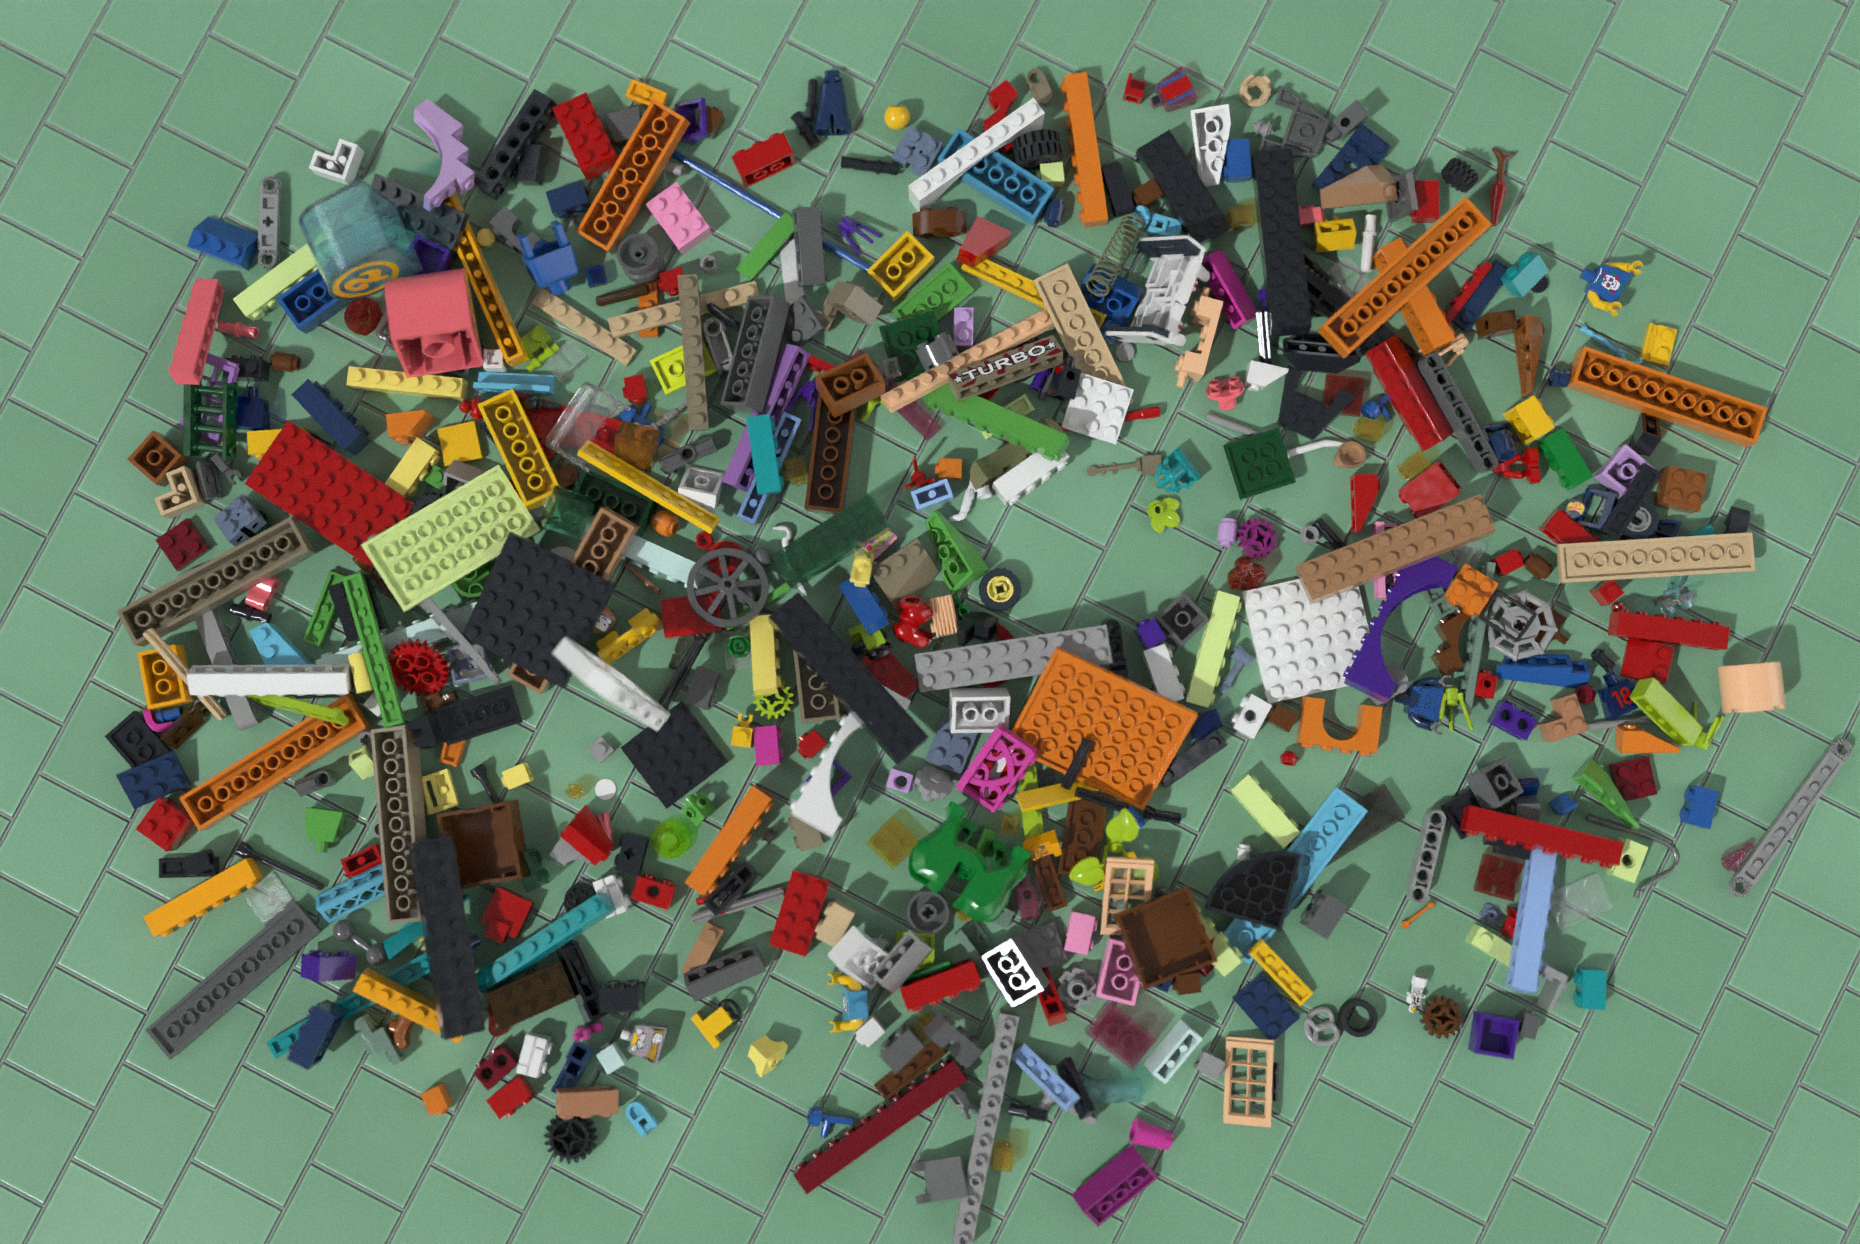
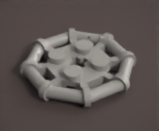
M1525 589L1509 594L1508 596L1515 600H1520V603L1524 606L1526 600L1538 606L1539 608L1534 611L1536 617L1518 642L1511 640L1502 633L1496 639L1494 628L1486 624L1485 629L1490 644L1489 647L1516 662L1519 659L1539 654L1543 655L1555 632H1558L1550 602L1532 595ZM1497 596L1487 614V620L1495 625H1499L1501 629L1517 638L1521 632L1518 628H1514L1517 620H1520L1522 623L1525 622L1526 625L1532 615L1519 606L1508 608L1505 603L1511 601L1503 596ZM1500 607L1505 610L1499 621L1494 620ZM1544 612L1547 626H1541L1538 614ZM1540 630L1547 631L1538 644L1535 638ZM1505 639L1514 644V649L1511 650L1500 643ZM1532 643L1534 647L1519 651L1520 645Z

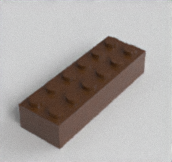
M818 395L804 509L809 512L844 516L857 407L834 418L821 395Z

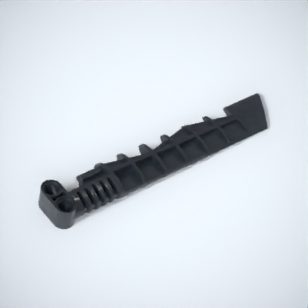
M1307 264L1305 269L1310 310L1330 319L1351 298L1331 282H1326L1325 277L1321 278L1319 276L1320 273L1316 274L1314 272L1315 269L1311 270L1308 267L1309 264ZM1382 324L1362 342L1363 346L1360 350L1363 352L1366 348L1369 351L1395 335V333ZM1399 337L1423 378L1418 368V362L1423 356ZM1437 376V380L1441 384V379Z

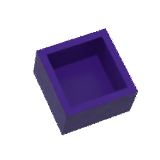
M416 234L399 268L410 276L448 271L456 255L451 250Z
M1474 1010L1468 1049L1477 1054L1514 1060L1520 1021L1509 1016Z

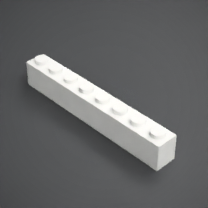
M350 664L192 665L186 674L190 695H198L199 697L207 695H217L220 697L227 695L285 696L287 694H296L297 696L336 694L342 696L349 694L353 686Z

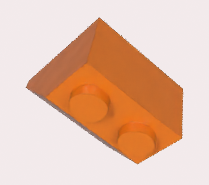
M426 410L386 414L388 437L395 442L401 443L403 446L412 445V442L417 437L421 439L433 424L435 416Z

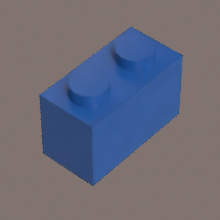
M1249 138L1228 140L1224 157L1225 165L1222 167V175L1226 177V183L1247 182L1252 177Z
M1688 785L1684 792V806L1679 813L1680 822L1699 828L1710 829L1719 791L1697 785Z

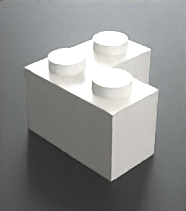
M339 139L333 156L315 150L309 169L318 176L352 187L364 151L357 144Z

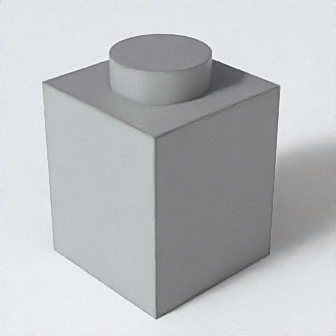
M1201 1049L1193 1065L1196 1070L1215 1080L1219 1076L1222 1077L1226 1069L1223 1059L1204 1049Z

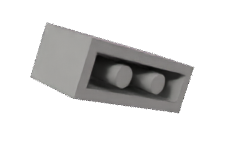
M909 930L871 975L881 986L894 994L930 953L932 948L920 936Z

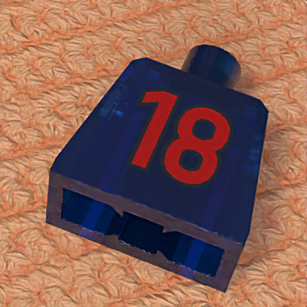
M1613 671L1602 676L1607 686L1599 689L1598 695L1606 720H1614L1639 708L1629 698L1635 687L1628 678L1617 680Z

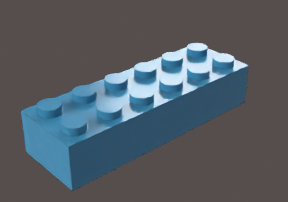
M958 128L940 154L938 164L975 138ZM996 151L980 160L958 178L1031 226L1034 225L1054 193L1052 186Z

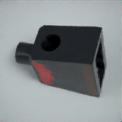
M1066 355L1064 365L1055 367L1046 396L1061 401L1075 399L1081 370L1075 368L1076 357Z

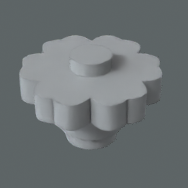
M933 766L923 767L922 770H918L914 783L918 785V790L921 792L922 799L928 802H933L939 798L944 799L946 795L951 794L954 782L949 780V774L944 770H937Z
M1074 967L1071 972L1065 970L1059 976L1058 981L1060 985L1057 986L1056 990L1059 998L1066 1000L1069 1007L1079 1008L1082 1003L1088 1005L1095 997L1093 990L1096 988L1092 975H1087L1085 969Z

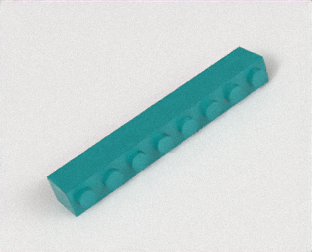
M597 893L477 972L476 978L479 992L488 993L499 988L615 912L616 908L607 893Z

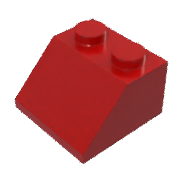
M1627 639L1620 676L1634 680L1655 678L1660 682V685L1666 684L1674 646L1651 641Z

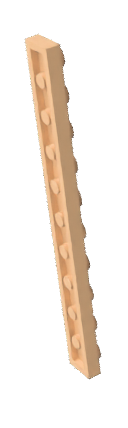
M1043 309L960 353L947 362L881 395V400L889 412L892 413L947 384L949 373L1003 354L1054 327L1053 321L1047 310Z

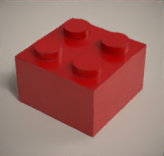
M158 797L136 827V830L168 852L177 850L195 824L187 810L170 797Z

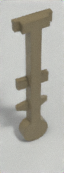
M1135 459L1136 463L1115 466V463H1111L1112 467H1104L1101 464V468L1097 469L1094 466H1090L1087 469V474L1095 476L1096 473L1101 472L1102 476H1105L1107 471L1117 474L1116 470L1136 467L1137 472H1141L1140 459Z

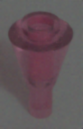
M1748 841L1740 849L1721 857L1722 866L1728 871L1737 872L1746 854L1754 845Z

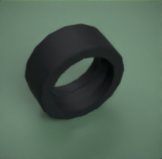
M1359 998L1349 999L1344 1002L1338 1013V1020L1342 1029L1355 1037H1365L1371 1034L1378 1022L1377 1012L1374 1007L1367 1001ZM1355 1006L1365 1008L1369 1014L1368 1024L1362 1029H1354L1347 1022V1013Z

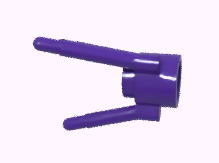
M848 215L838 225L842 230L840 234L846 238L857 255H860V251L848 234L853 235L856 232L873 244L874 241L858 229L860 227L879 238L882 237L878 232L858 222L855 218H850Z
M807 381L805 387L801 386L799 392L784 411L788 413L802 394L803 398L808 400L807 407H810L813 401L810 431L813 430L819 395L816 389V382Z

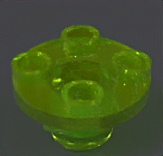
M664 821L653 831V848L664 858H678L690 846L691 834L688 828L680 821Z

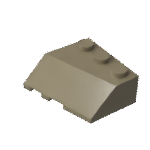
M915 539L873 567L871 575L899 616L903 611L900 606L902 597H919L938 574L937 568L918 539Z

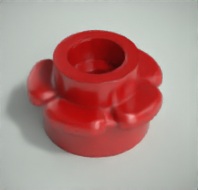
M706 531L700 532L696 535V546L703 550H708L714 544V538Z
M1284 751L1280 755L1281 763L1287 766H1295L1299 760L1293 751Z

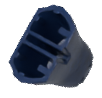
M826 70L820 89L814 133L820 136L848 135L852 132L840 71Z

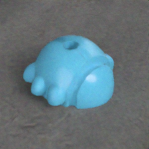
M1140 205L1134 208L1133 214L1139 216L1144 221L1146 228L1151 218L1150 212L1146 206ZM1133 217V220H1136L1142 226V223L1137 218Z

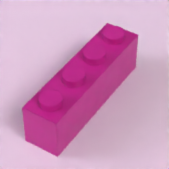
M1223 250L1207 255L1201 263L1210 274L1207 284L1216 300L1224 301L1222 310L1232 328L1235 330L1257 318V309Z

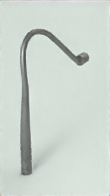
M1587 814V822L1651 839L1665 845L1673 853L1674 863L1672 867L1664 874L1635 889L1633 897L1641 899L1642 889L1667 877L1677 867L1678 854L1669 843L1643 831L1631 829L1626 825Z

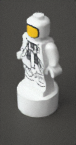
M1417 974L1412 976L1411 992H1406L1407 1003L1410 1004L1408 1010L1411 1013L1416 1012L1417 1006L1425 998V995H1422L1428 982V978Z

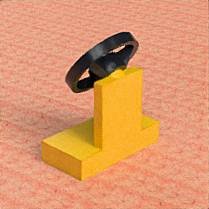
M725 998L719 1002L717 1010L706 1019L699 1011L690 1019L711 1046L716 1049L723 1042L717 1034L730 1024H737L742 1019V1010L737 1002ZM729 1003L735 1006V1008L738 1011V1015L734 1012L733 1008L729 1006Z

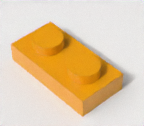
M632 79L625 97L628 100L648 107L652 99L664 105L668 94Z

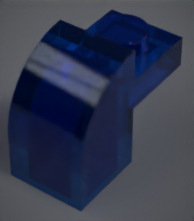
M1216 709L1207 711L1195 719L1191 727L1192 739L1199 737L1202 739L1213 730L1224 727Z

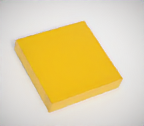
M475 421L437 429L443 461L446 467L454 459L463 463L484 459Z

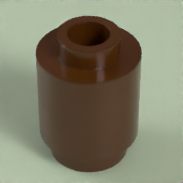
M275 351L274 355L272 354L270 357V365L273 366L274 370L293 373L294 371H299L301 358L293 353Z
M1533 552L1523 561L1525 569L1539 580L1542 578L1547 579L1553 571L1551 570L1552 565Z

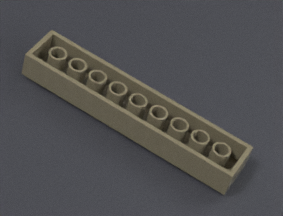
M289 517L116 612L134 645L144 647L150 644L143 636L147 629L153 628L160 637H163L312 556L316 552L299 521Z
M408 725L372 729L370 733L387 924L421 921L408 843L427 839L419 747L413 745V742L418 737V730L409 729Z

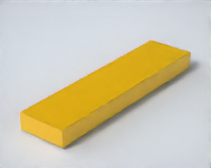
M1075 780L1070 790L1061 787L1060 783L1016 793V798L1021 811L1027 812L1080 800L1081 798L1074 795L1077 787L1096 791L1094 787Z
M1260 939L1248 951L1254 960L1299 1006L1314 993L1263 939Z

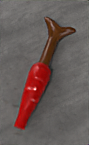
M1494 147L1492 151L1496 156L1498 166L1496 181L1492 183L1490 189V222L1492 223L1491 226H1498V219L1506 194V184L1503 181L1505 163L1516 154L1513 152L1504 153Z

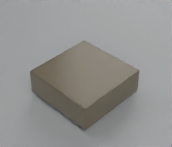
M1161 455L1141 456L1142 475L1156 474L1157 465L1161 463Z

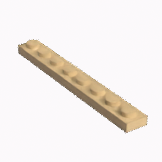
M756 281L700 295L701 316L711 314L707 310L709 303H714L722 310L746 305L748 296H759ZM678 300L608 318L612 337L617 338L681 321L680 303Z

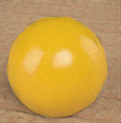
M891 105L887 107L884 120L889 128L902 130L909 123L910 114L906 106Z

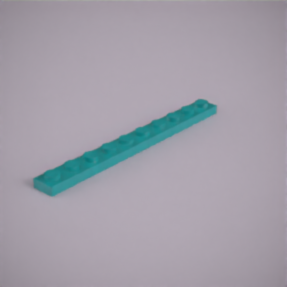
M427 953L386 974L385 977L403 986L416 981L430 973ZM354 992L336 1002V1004L348 1009L343 1019L344 1021L375 1004V1002ZM307 1019L266 1042L275 1059L288 1052L290 1045L294 1041L296 1042L299 1037L297 1034L299 1028L303 1023H306Z

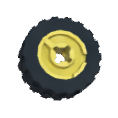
M996 568L983 576L979 585V596L985 606L992 610H1008L1020 598L1021 583L1012 571ZM998 586L1003 587L1004 591L1002 593H997L996 588Z

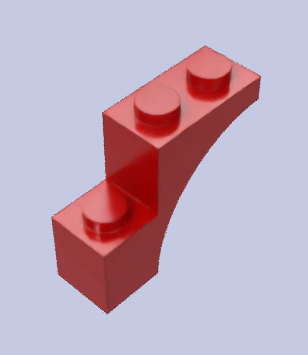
M1007 79L989 93L988 104L994 111H997L983 121V133L1004 119L1010 107L1018 100L1017 91ZM1009 143L997 150L1008 156L1012 152L1013 146Z

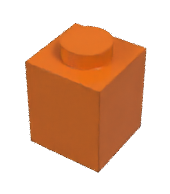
M939 458V463H935V475H939L938 480L947 478V480L961 481L962 459Z
M444 1082L421 1093L430 1116L435 1113L437 1116L449 1111L448 1107L453 1104Z

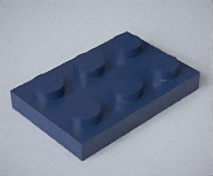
M174 750L116 775L134 809L153 802L158 797L167 796L191 785Z
M1262 972L1232 996L1234 1001L1267 1039H1277L1300 1018Z

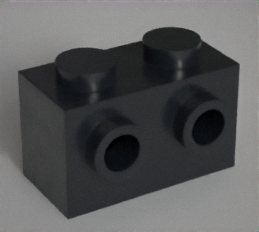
M231 355V358H224L239 364L240 369L237 381L269 382L270 363L263 360L261 356L252 355L250 358H243L240 355ZM223 370V377L228 379L229 372Z

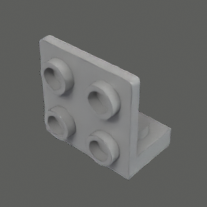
M1542 964L1538 975L1547 980L1535 1004L1548 1011H1552L1559 1003L1558 997L1561 991L1567 986L1568 976Z

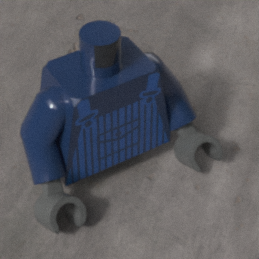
M1446 675L1442 678L1425 677L1413 683V686L1407 689V693L1397 694L1395 696V703L1404 704L1403 712L1408 714V719L1418 728L1429 731L1433 730L1436 734L1442 735L1443 733L1437 731V728L1439 726H1446L1438 722L1444 687L1453 686L1447 685L1446 679L1453 678L1452 676Z

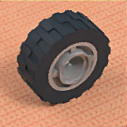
M1643 501L1633 517L1640 524H1634L1630 521L1620 538L1623 540L1649 539L1657 530V525L1659 524V515L1655 507H1652L1649 502Z

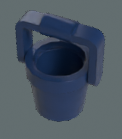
M1497 423L1482 427L1481 430L1499 461H1508L1515 457L1516 448L1514 441H1517V436L1511 423ZM1494 431H1497V432L1493 433L1492 435H1490L1489 438H1488L1486 432H1494Z

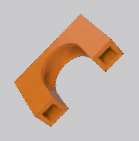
M1302 697L1296 739L1297 743H1302L1301 747L1313 748V745L1321 746L1320 750L1332 751V748H1339L1341 753L1351 754L1353 750L1359 751L1361 756L1369 757L1371 753H1377L1383 707L1359 705L1354 732L1346 739L1336 740L1330 737L1323 727L1325 699Z

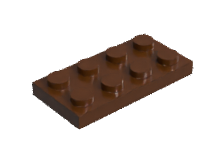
M1084 799L1068 802L1061 845L1062 855L1059 857L1057 874L1069 875L1072 868L1084 858L1096 857L1099 860L1107 807Z

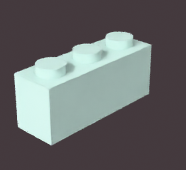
M1180 1019L1145 1061L1144 1065L1152 1075L1166 1084L1201 1042L1202 1037Z

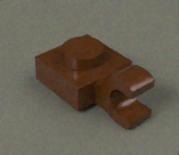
M455 690L441 696L440 691L422 697L420 701L426 714L437 713L436 708L446 706L445 703L455 700L458 696Z

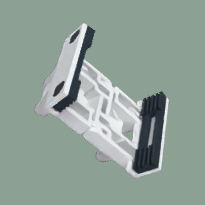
M1189 235L1140 238L1136 248L1145 253L1144 255L1151 258L1152 261H1155L1145 285L1147 289L1141 295L1131 326L1123 327L1120 324H1107L1105 335L1123 343L1183 346L1186 338L1180 332L1183 326L1181 318L1186 308L1184 304L1188 302L1190 295L1196 292L1197 280L1207 282L1210 278L1209 272L1201 264L1205 248Z

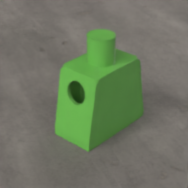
M306 807V839L316 840L315 852L327 853L328 842H338L340 840L348 811Z

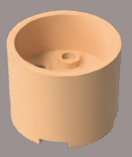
M1781 662L1717 667L1722 713H1732L1731 709H1734V712L1774 710V706H1776V709H1786Z

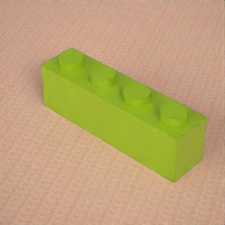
M1655 678L1639 680L1629 698L1678 747L1693 746L1703 729L1696 718L1691 716L1684 706L1679 704L1672 697V694L1660 685L1658 680Z

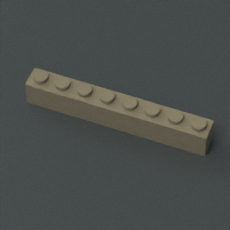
M697 274L677 275L689 430H710L699 279Z

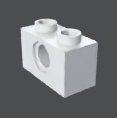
M1248 694V696L1243 697L1239 704L1241 706L1239 713L1235 712L1231 718L1230 723L1232 725L1230 728L1249 739H1254L1272 705L1253 694ZM1248 710L1254 714V718L1251 721L1245 718V713Z

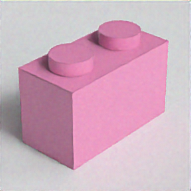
M1071 910L1063 945L1064 950L1087 955L1088 951L1092 950L1094 940L1091 939L1092 932H1096L1098 924L1094 915Z

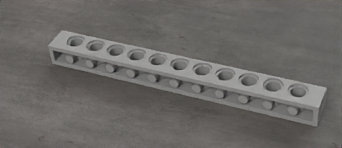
M999 1010L979 1112L965 1172L969 1196L960 1198L951 1244L973 1243L1019 1021L1017 1013Z

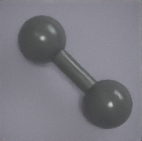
M759 547L753 553V557L763 568H768L772 565L774 554L771 549ZM755 570L753 571L750 580L759 578ZM755 586L738 588L756 602L758 591ZM737 597V600L742 605L749 606L747 603H745L743 600Z
M344 919L334 925V937L342 942L351 940L367 951L366 958L372 965H382L387 961L388 956L384 945L381 943L371 945L355 934L356 928L353 922Z

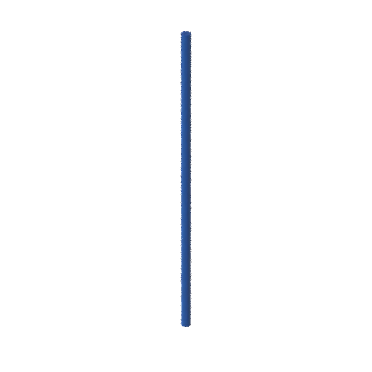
M674 150L671 156L774 218L779 219L783 213L677 150ZM824 238L822 246L865 272L871 267Z

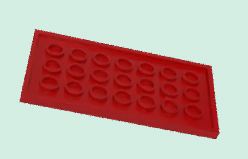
M287 420L245 482V485L372 569L375 566L361 545L369 541L367 538L373 533L377 536L408 518L409 511L413 510L411 505H415V503L289 420Z

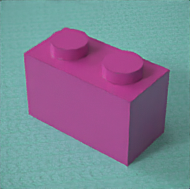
M778 725L753 727L756 766L781 764V760H784L783 748L779 746V741L782 740V730L778 729Z

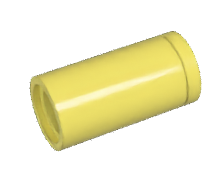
M359 652L348 655L357 694L373 691L374 688L364 653Z

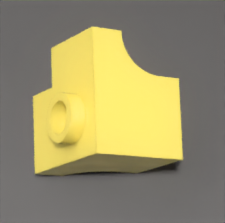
M766 1035L751 1043L748 1057L754 1062L756 1073L763 1077L774 1070L777 1063L785 1057L788 1045L784 1041H772Z

